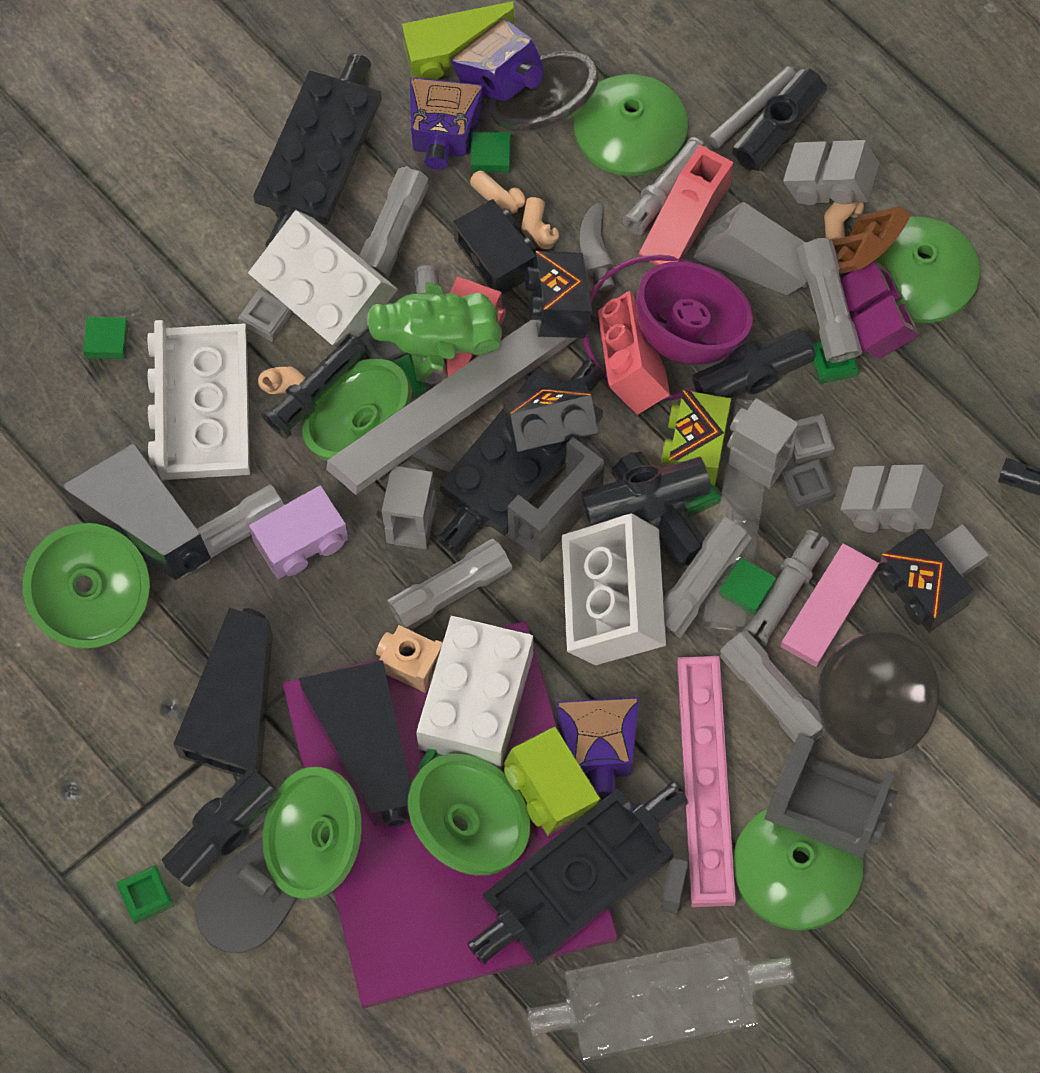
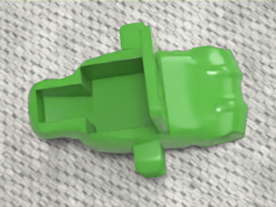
M426 282V293L410 294L402 297L395 303L375 304L367 313V324L372 337L379 341L395 343L400 350L411 354L416 379L424 382L435 369L444 370V358L453 359L455 353L482 355L496 351L500 345L502 328L497 320L498 310L489 297L481 293L469 294L463 297L455 293L442 294V289L439 285Z

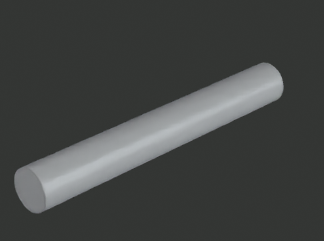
M788 66L784 68L708 137L709 143L716 149L721 147L764 108L768 99L778 95L796 75L795 71Z

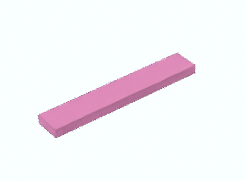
M719 656L677 657L684 794L689 802L685 806L691 907L735 906Z

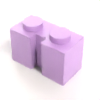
M321 485L249 525L253 542L277 580L285 575L293 576L300 573L308 565L307 558L316 553H319L320 556L322 554L323 556L331 555L337 552L344 545V542L348 540L346 524Z

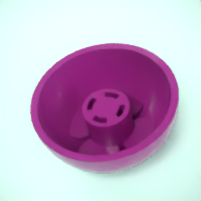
M668 262L657 265L643 276L637 291L636 315L644 337L657 352L678 363L704 365L719 361L730 355L742 344L752 327V310L743 292L727 277L703 265L691 262Z

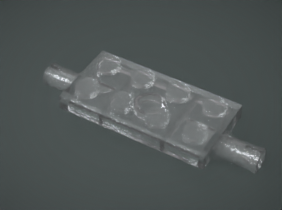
M733 937L565 971L564 977L569 996L566 997V1002L537 1008H527L532 1037L571 1028L572 1032L577 1034L582 1062L756 1027L758 1022L752 996L756 995V990L794 984L793 969H789V966L792 964L789 956L750 964L749 960L744 961L738 938Z

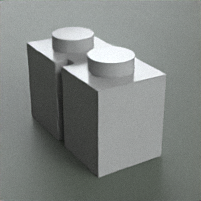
M866 140L833 141L828 160H825L829 149L826 141L799 142L794 144L783 182L798 204L814 205L816 203H829L830 198L839 204L869 201L880 163Z
M756 398L748 410L741 408L730 425V430L734 432L727 444V447L731 449L728 464L770 489L792 457L799 423Z
M406 464L403 467L396 466L390 470L382 507L386 542L388 544L427 550L436 508L433 472L414 464Z
M924 464L892 465L886 483L889 471L886 466L853 467L840 510L854 522L856 528L870 533L877 532L878 529L892 528L901 532H911L913 529H931L944 485Z

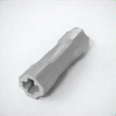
M407 166L398 168L388 190L384 207L371 236L365 241L359 255L360 258L387 280L413 215L419 209L429 187L427 183L429 178L426 175Z
M826 237L802 243L797 247L803 274L808 281L820 326L819 335L826 361L837 363L856 358L862 354L855 324L850 317L840 280V267L833 241Z
M271 484L243 499L240 505L197 528L211 559L251 535L250 524L284 506L282 499ZM207 561V562H205L204 564L200 565L198 568H200V567H202L203 565L209 563V561Z
M721 516L703 540L701 550L676 585L663 596L665 631L679 639L682 637L697 616L701 603L726 568L737 560L752 539L748 532L740 525L725 516Z
M492 538L468 552L462 560L421 584H414L387 600V604L397 623L402 627L412 630L433 618L437 611L478 587L487 586L511 572L512 565L499 542Z
M747 630L740 632L720 650L721 654L719 657L739 680L744 681L777 718L780 727L794 743L798 734L805 735L816 741L828 730L829 723L809 700L804 699L769 660L768 653Z

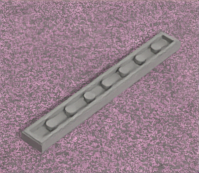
M530 320L501 340L496 351L479 355L328 459L326 470L356 495L577 338L538 337L536 320Z

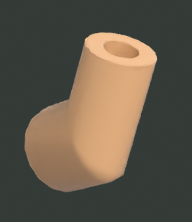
M477 171L471 177V186L487 201L494 199L501 210L507 209L511 214L518 212V208L523 207L526 203V198L519 188H511L507 192L484 171Z
M530 197L526 200L521 231L532 241L536 248L542 250L551 249L559 239V232L556 227L551 230L550 224L542 222L545 202L540 198Z
M834 202L824 214L825 238L828 237L829 240L844 238V222L849 217L856 218L858 214H862L864 202H851L850 204Z
M291 366L270 368L259 375L258 384L263 391L269 394L286 393L285 390L290 385H299L306 377Z

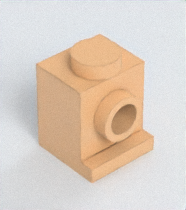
M399 625L394 634L389 632L384 634L378 645L376 655L380 656L379 660H383L386 675L426 693L431 685L443 643L438 640L434 642ZM404 647L415 652L408 657L401 655Z

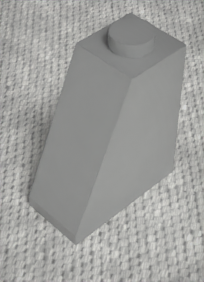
M741 202L708 226L694 255V258L700 262L785 295H789L800 287L806 288L809 285L804 277L797 247L806 242L745 202Z

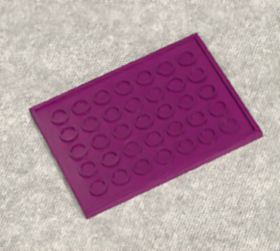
M526 621L501 627L530 634ZM534 646L531 665L501 768L502 772H504L505 768L504 762L512 748L553 727L557 729ZM409 650L402 652L401 655L408 657L415 652ZM380 658L374 659V660H370V661H366V662H362V663H358V664H354V665L347 666V667H343V668H348V667H352V666H357V665H361V664H366V663H370V662L379 661ZM386 675L410 784H412L415 776L419 773L418 767L427 752L418 748L417 729L429 688L426 693H423ZM299 679L282 683L303 769L307 767H321L331 769L340 774L353 789L360 808L362 835L359 851L348 875L333 892L362 1009L535 963L519 942L516 944L512 941L483 966L477 960V954L473 955L466 943L497 921L496 914L483 900L482 894L569 826L547 836L542 826H536L530 818V834L526 848L520 857L505 870L491 875H471L452 869L439 861L425 848L415 833L410 818L408 823L393 828H386L383 824L374 825L304 701ZM610 910L606 911L546 960L617 941V934Z

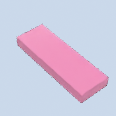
M843 543L782 640L780 647L817 667L878 569L879 563Z

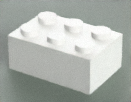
M297 210L294 211L248 272L331 345L336 347L340 345L348 334L354 335L357 338L362 336L368 329L367 313L369 309L375 304H387L398 290L318 221Z
M631 513L562 535L567 652L589 663L599 665L666 646L659 529Z
M455 616L450 617L417 729L419 750L427 751L428 749H433L442 755H472L488 761L501 770L533 657V635Z

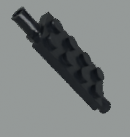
M349 54L340 79L309 70L253 195L255 204L269 207L276 213L277 221L269 239L266 241V247L269 246L295 210L314 218L321 224L328 225L382 100L381 91L362 86L365 76L371 67V61L367 57L361 55L358 63H356L358 54Z
M585 360L570 380L582 378L589 392H591L605 375L597 365L591 370L590 367L593 365V362ZM538 367L517 393L561 382ZM593 404L596 424H598L603 418V410ZM503 408L439 484L440 492L451 498L458 506V514L444 531L437 536L438 542L444 548L451 545L452 547L449 551L453 554H458L460 548L477 528L482 529L484 526L492 527L505 536L508 533L507 506L517 495H520L530 504L533 503L566 463L567 442L569 440L518 452L509 435L505 410ZM588 435L575 439L582 443Z
M670 782L666 788L644 805L641 803L635 805L625 797L619 788L482 894L483 900L496 914L497 921L466 943L473 955L477 954V960L484 966L488 960L512 941L516 944L519 942L537 966L540 965L673 859L674 853L659 834L661 830L659 825L679 809L689 804L687 797L682 791L677 793L676 790L679 787L674 782Z

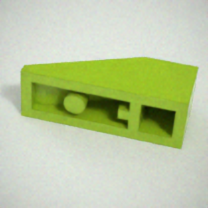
M513 1L403 23V45L412 78L437 80L440 77L454 73L455 69L451 59L502 19L508 20L515 26Z

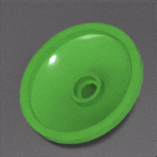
M638 74L616 75L598 82L582 96L574 114V135L581 152L595 166L616 175L640 176L653 173L667 166L681 151L687 138L688 116L679 96L661 81ZM626 109H635L637 111L631 113L626 111Z
M910 217L898 238L876 259L878 263L889 270L902 299L896 302L897 306L901 304L906 305L914 323H934L956 315L971 301L979 283L980 263L972 243L954 226L931 217ZM924 253L931 258L923 259L918 254Z
M368 359L356 362L316 402L315 412L311 416L307 414L304 416L302 434L308 448L317 457L327 461L403 409L412 400V387L409 378L397 364L389 360Z
M95 523L71 524L45 537L31 553L24 569L22 581L24 602L34 623L53 640L75 648L101 647L127 634L141 618L147 605L150 589L148 569L137 547L120 532L105 525ZM81 576L91 578L92 585L86 591H80L76 586V582Z
M447 754L428 762L412 781L408 794V811L412 826L425 848L445 865L466 874L491 875L511 866L523 853L530 834V818L526 803L520 791L515 790L509 784L505 773L493 764L472 755Z
M307 767L289 776L278 788L281 794L269 805L263 828V853L269 874L282 891L296 898L317 899L335 890L351 870L360 847L362 820L356 795L346 779L331 769Z
M767 809L760 812L741 832L733 855L734 880L744 902L763 920L789 930L816 929L839 918L851 906L858 894L863 877V858L765 820ZM798 851L804 852L808 856V861L803 864L797 863L793 859V854Z

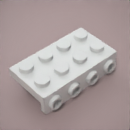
M155 320L154 333H148L149 356L155 357V368L148 369L150 393H155V405H148L150 429H155V441L148 443L150 466L157 467L161 480L250 475L246 324L166 328L163 320Z

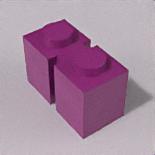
M875 260L866 267L853 271L840 279L862 352L866 351L880 359L920 336L906 305L901 304L897 306L896 304L902 297L886 267Z

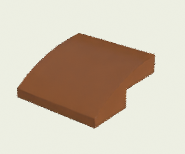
M898 206L859 216L848 237L832 240L840 267L839 274L860 270L879 258L898 238L912 214Z

